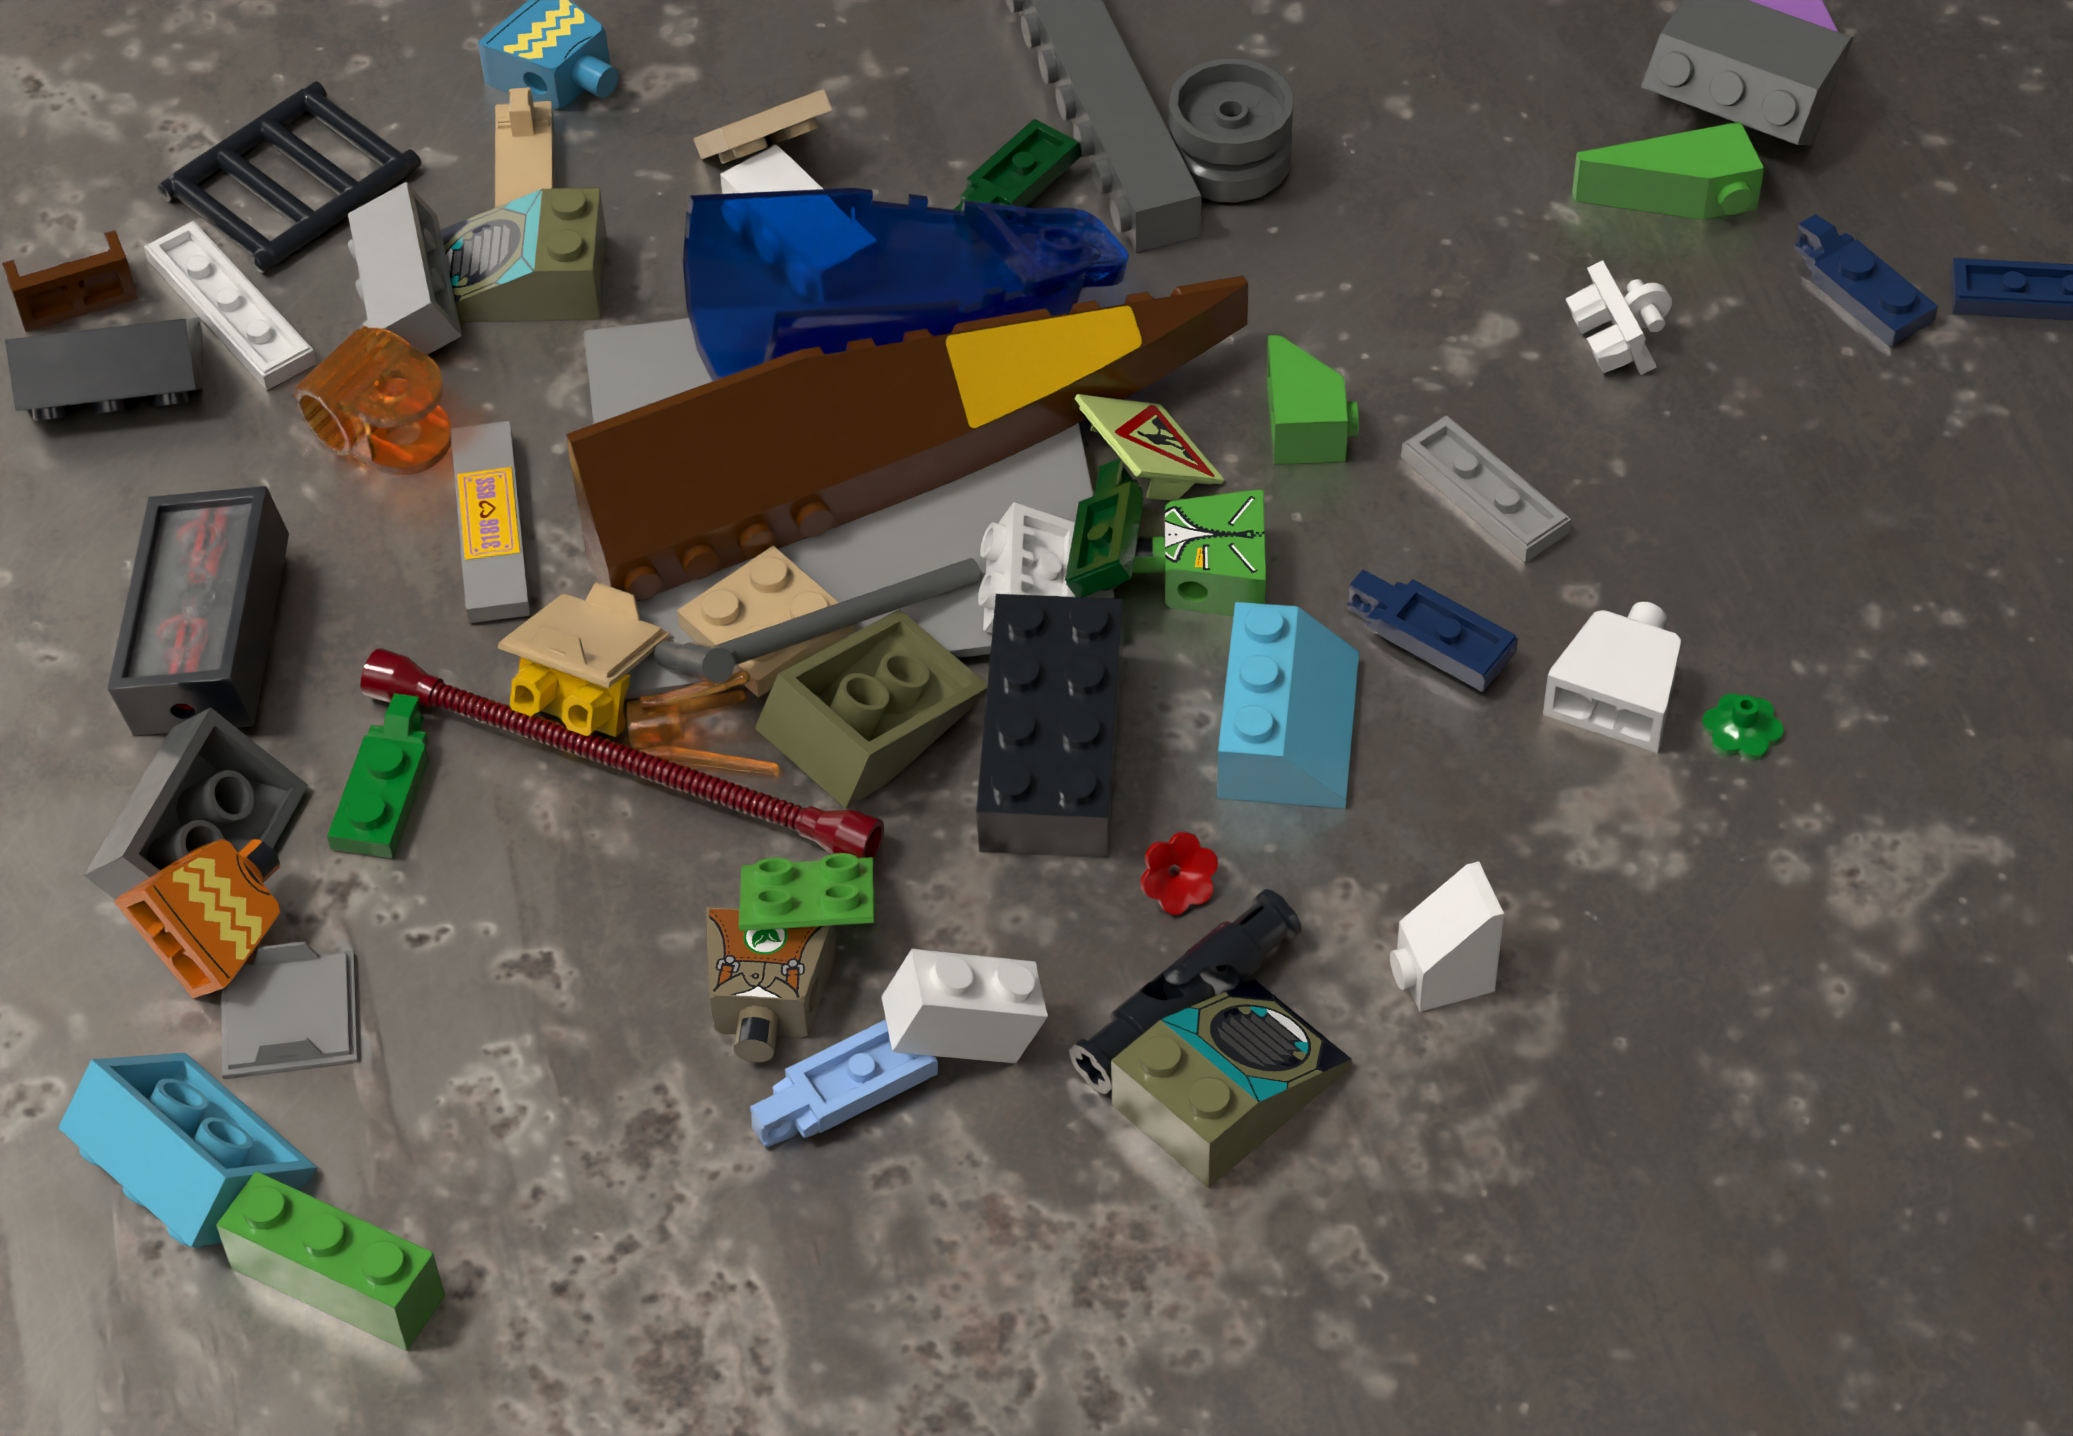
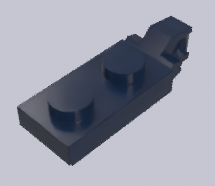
M1817 214L1798 224V235L1794 249L1807 259L1805 264L1812 271L1811 281L1888 346L1895 345L1935 321L1938 305L1860 241L1854 240L1853 236L1847 233L1839 236L1836 227Z
M1363 569L1349 585L1347 608L1367 621L1366 625L1370 629L1484 692L1517 651L1519 638L1515 634L1414 579L1407 585L1397 582L1393 586Z

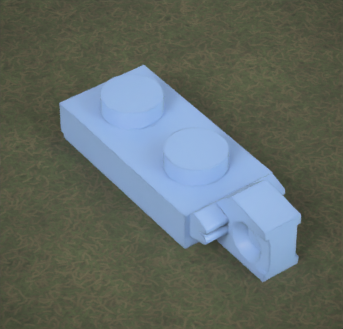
M885 1019L786 1068V1077L773 1086L774 1095L750 1106V1111L752 1112L751 1127L765 1148L794 1137L798 1131L803 1138L813 1136L817 1132L822 1133L937 1075L938 1061L934 1056L892 1052Z

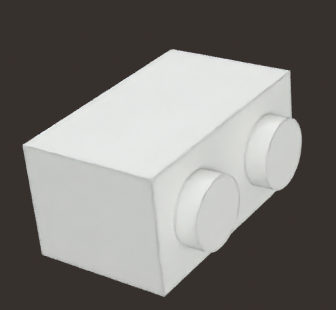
M911 949L881 996L892 1052L1017 1063L1048 1017L1035 961Z

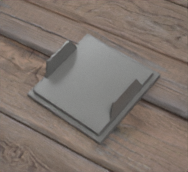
M306 942L258 947L254 962L244 963L232 981L225 988L221 989L223 1079L358 1063L354 950L317 954Z

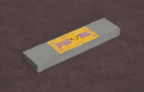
M510 421L450 428L469 623L529 616L531 614Z

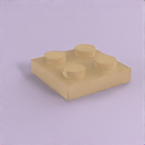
M821 89L693 138L701 159L718 154L723 164L767 148L768 146L764 138L766 135H769L772 144L819 128L815 117L831 111L832 108L825 90Z
M772 546L678 609L677 616L679 627L697 643L714 646L839 602L776 547ZM851 625L735 665L732 674L759 698L772 689L778 673L846 638L855 631V626Z

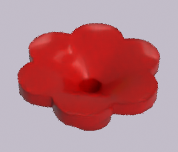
M1186 831L1178 832L1168 842L1158 841L1148 847L1145 853L1147 869L1140 880L1141 890L1149 898L1158 900L1160 907L1165 912L1173 915L1181 914L1189 907L1190 903L1201 905L1210 899L1214 889L1210 877L1218 868V858L1214 851L1200 846V842L1195 835Z

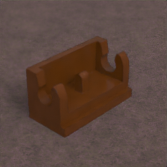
M116 230L104 233L109 246L106 252L72 262H65L58 266L21 277L18 274L14 260L2 263L25 332L138 299L128 261Z

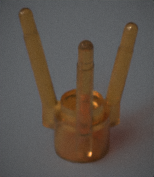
M746 671L734 673L729 679L721 683L704 681L664 694L641 696L640 700L628 701L627 722L632 749H648L649 754L660 757L662 760L667 759L668 761L775 775L779 772V766L774 762L672 747L673 740L685 738L683 715L741 703L745 700L746 694L741 690L722 694L714 693L749 682L750 674Z

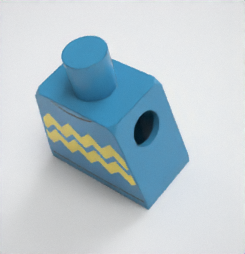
M528 0L478 41L485 84L507 93L509 89L530 87L533 102L551 101L552 109L554 110L565 108L585 90L600 98H606L614 91L618 83L619 73L615 67L610 65L607 36L604 27L571 0Z

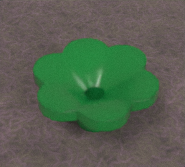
M1726 694L1719 699L1717 707L1707 710L1702 718L1703 730L1712 736L1711 745L1713 749L1724 756L1740 754L1748 760L1761 759L1767 754L1768 746L1779 743L1784 733L1783 724L1773 717V705L1763 698H1755L1750 695Z

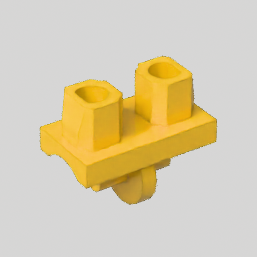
M520 657L519 671L511 682L509 705L512 710L528 716H533L540 711L561 718L568 730L584 736H588L596 730L617 737L625 730L626 719L623 714V705L630 684V675L625 674L610 688Z

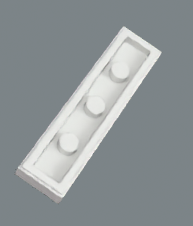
M194 221L144 246L148 262L266 391L317 364L313 348Z

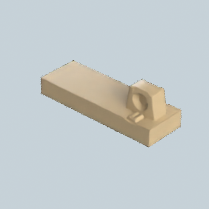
M530 87L509 89L510 104L495 105V208L540 189L555 188L554 115L552 102H533Z

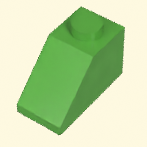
M1268 335L1267 388L1274 464L1346 462L1347 437H1358L1359 421L1357 401H1346L1344 376L1281 335Z

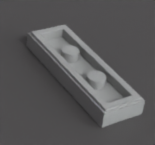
M1447 415L1402 443L1401 458L1524 563L1570 533L1572 520Z

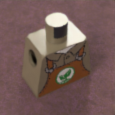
M707 906L708 978L714 1030L721 1034H736L734 1052L738 1057L750 1062L768 1061L774 1055L776 1037L803 1038L811 1032L836 961L837 948L834 925L739 931V908Z

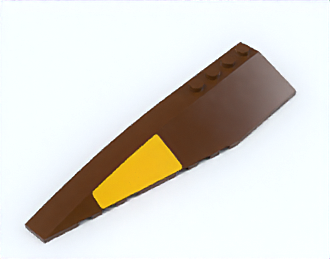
M1242 275L1177 286L1169 297L1154 299L1147 291L1127 295L1125 304L1100 308L1096 300L1073 304L1071 313L1051 316L1047 309H1040L957 323L950 334L938 336L930 334L927 329L909 331L904 333L902 342L876 346L872 338L849 341L846 351L824 354L820 347L802 349L568 433L566 438L587 560L601 584L635 595L636 602L644 601L658 593L693 580L706 578L714 572L755 558L772 546L779 549L805 538L818 536L829 529L949 484L1021 452L1088 419L1079 409L1080 405L1075 400L1077 394L1123 400L1245 327L1248 323V282Z

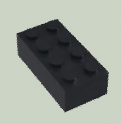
M996 594L976 806L979 852L1109 858L1124 645L1123 599Z

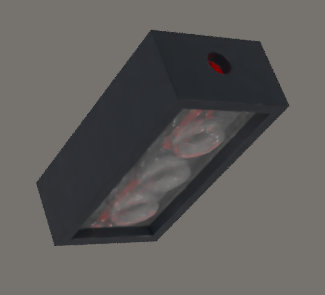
M267 486L148 497L108 684V691L133 736L169 733L171 728L210 707L235 727L254 726L289 538V532Z

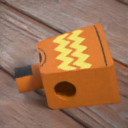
M222 838L186 854L120 895L114 903L190 996L196 998L225 988L280 914L278 901L263 884L279 869L280 861L274 850L261 840L253 839L237 852L230 842Z

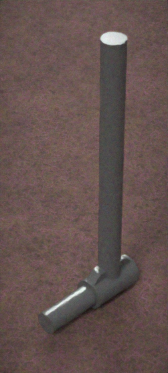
M969 558L714 646L696 642H688L683 645L663 641L655 647L654 658L659 665L678 669L685 676L713 683H721L730 678L735 665L978 582L980 580V569L973 558Z

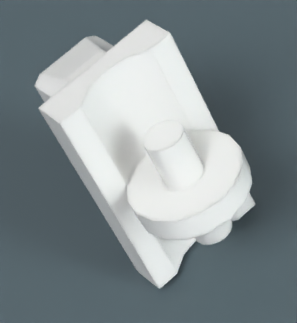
M1603 260L1588 267L1587 270L1593 284L1565 300L1582 334L1611 320L1613 326L1586 338L1602 373L1604 374L1632 361L1640 375L1657 368L1644 343L1646 339L1641 328L1648 327L1650 332H1658L1664 328L1665 321L1663 318L1669 313L1672 306V298L1667 289L1658 283L1644 284L1642 280L1636 279L1627 285L1628 294L1623 297Z

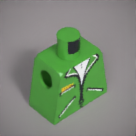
M1249 490L1170 501L1165 505V536H1138L1132 573H1165V604L1172 609L1234 616L1235 602L1265 604L1264 490Z

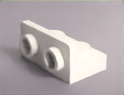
M1013 502L999 523L992 522L988 526L980 548L981 557L986 559V575L982 580L978 594V604L984 607V631L992 633L996 594L1075 597L1065 581L1075 522Z

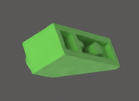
M1736 122L1577 152L1572 195L1575 202L1706 220L1757 210L1764 167L1742 123Z

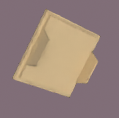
M595 582L586 600L565 593L558 596L498 643L497 649L610 688L650 655L660 642L667 641L670 638V632L662 630V627L640 620L635 595Z

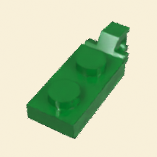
M394 694L385 713L384 726L372 724L368 730V735H364L327 834L330 850L394 858L429 761L427 732L420 731L424 722V716L420 715L419 697Z

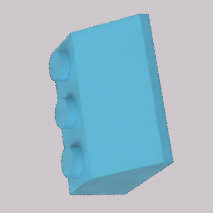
M1235 602L1218 747L1217 799L1346 809L1359 651L1300 607Z
M186 1053L91 1059L58 1127L79 1147V1153L85 1160L102 1167L123 1186V1193L131 1201L145 1206L167 1226V1232L173 1239L193 1248L222 1243L216 1224L255 1171L299 1190L313 1178L318 1168Z

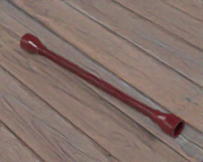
M377 648L373 651L364 665L360 682L361 692L365 696L390 704L394 694L419 697V704L428 708L440 707L441 709H447L455 714H461L464 717L468 716L470 719H475L478 722L482 721L484 724L496 726L505 731H511L513 734L525 736L528 739L539 741L548 746H554L556 749L561 748V750L568 751L571 754L575 753L577 756H583L585 759L590 758L591 761H597L600 764L604 763L606 766H612L614 769L619 768L620 771L641 776L643 779L648 778L649 781H655L657 784H663L666 787L670 786L672 789H678L681 792L685 791L686 794H692L695 797L699 796L701 799H707L709 802L714 801L716 804H721L724 807L729 806L730 809H736L738 812H744L747 815L751 814L753 817H759L761 820L766 819V821L773 822L776 825L781 824L782 827L796 830L801 837L815 841L830 855L847 853L857 858L873 857L874 861L880 849L884 834V822L881 819L855 810L825 811L813 806L802 808L800 805L795 806L792 802L787 803L786 800H780L777 797L773 798L771 795H765L763 792L758 793L756 790H750L748 787L743 788L742 785H736L734 782L728 783L725 779L721 780L719 777H713L710 774L706 775L704 772H698L696 769L691 770L690 767H684L681 764L677 765L675 762H669L667 759L662 760L660 757L640 752L638 749H632L617 742H611L609 739H603L594 734L584 736L568 730L565 724L553 722L551 719L546 720V718L539 717L536 714L528 716L512 710L507 704L503 705L501 702L489 700L487 697H481L478 694L475 695L472 692L460 690L458 687L446 685L443 679L427 674L409 657L383 648Z

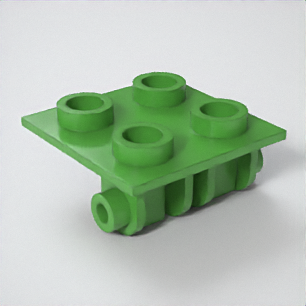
M837 853L828 855L820 861L791 862L785 858L772 857L762 859L754 865H742L739 931L874 923L876 906L873 888V857L857 858L851 854Z

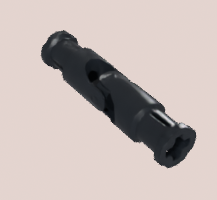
M1264 889L1253 898V906L1232 923L1228 921L1220 923L1154 980L1148 982L1112 1011L1110 1015L1111 1022L1089 1040L1080 1039L1069 1049V1055L1075 1069L1096 1091L1107 1094L1112 1090L1111 1060L1163 1018L1240 986L1261 968L1264 956L1281 942L1290 943L1302 932L1301 923L1297 914L1288 905L1286 900L1272 890Z

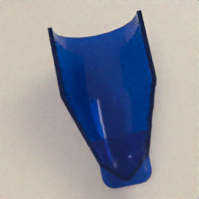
M862 188L689 195L683 250L686 307L697 352L712 381L802 349L820 347L824 354L846 351L849 341L872 338L876 346L902 342L904 333L909 331L927 329L930 334L938 336L950 334L957 323L1040 309H1047L1051 316L1068 314L1073 304L1078 303L1085 288L1108 287L1121 283L1124 280L1129 259V253L1100 219L1091 213L1075 208L1035 209L964 200L962 211L927 207L928 197L909 194L907 204L873 201V191Z

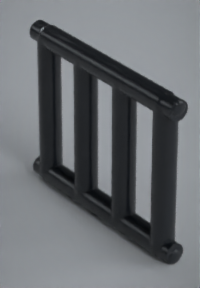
M314 81L170 174L168 178L157 184V191L168 202L174 198L179 199L251 254L250 259L253 266L263 273L347 218L348 213L372 201L406 178L412 171L421 166V159L411 149L401 153L327 99L324 87L318 81ZM309 112L380 164L381 167L358 182L286 129L285 126ZM265 140L338 194V196L314 211L241 155ZM222 169L295 225L270 241L197 184Z

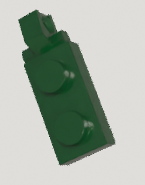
M1033 119L966 178V189L960 195V204L953 209V215H955V230L953 234L973 244L990 230L993 222L1003 225L1009 219H1013L1081 157L1080 142Z
M1121 458L1099 466L1095 495L1078 503L1065 576L1066 585L1075 597H1085L1100 590H1112L1132 577L1144 497L1142 487H1139L1138 481L1136 479L1133 480L1123 466Z

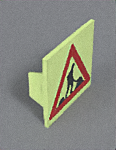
M1077 394L1075 400L1080 405L1079 409L1092 423L1090 430L1099 432L1136 477L1151 479L1146 494L1148 499L1174 501L1178 500L1195 483L1212 485L1224 482L1225 479L1161 404Z

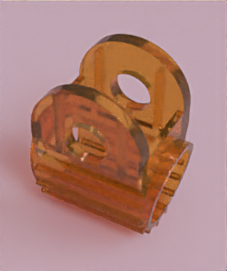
M365 325L361 329H356L295 387L296 392L292 395L297 400L295 408L300 411L303 417L302 420L306 422L313 434L328 449L342 456L349 453L359 462L384 474L404 476L425 471L440 462L452 444L449 417L438 405L443 395V381L438 365L429 356L414 349L406 340L385 329L377 327L368 328ZM400 427H413L421 432L416 441L407 445H396L387 439L393 430Z

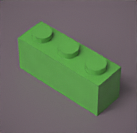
M255 1171L216 1224L231 1269L405 1351L410 1348L445 1297L433 1252L258 1171Z

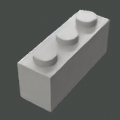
M407 182L348 213L352 239L348 241V247L358 265L360 278L356 280L355 284L357 292L365 304L368 318L363 322L364 331L373 347L379 352L386 350L403 368L460 338L462 332L436 213Z

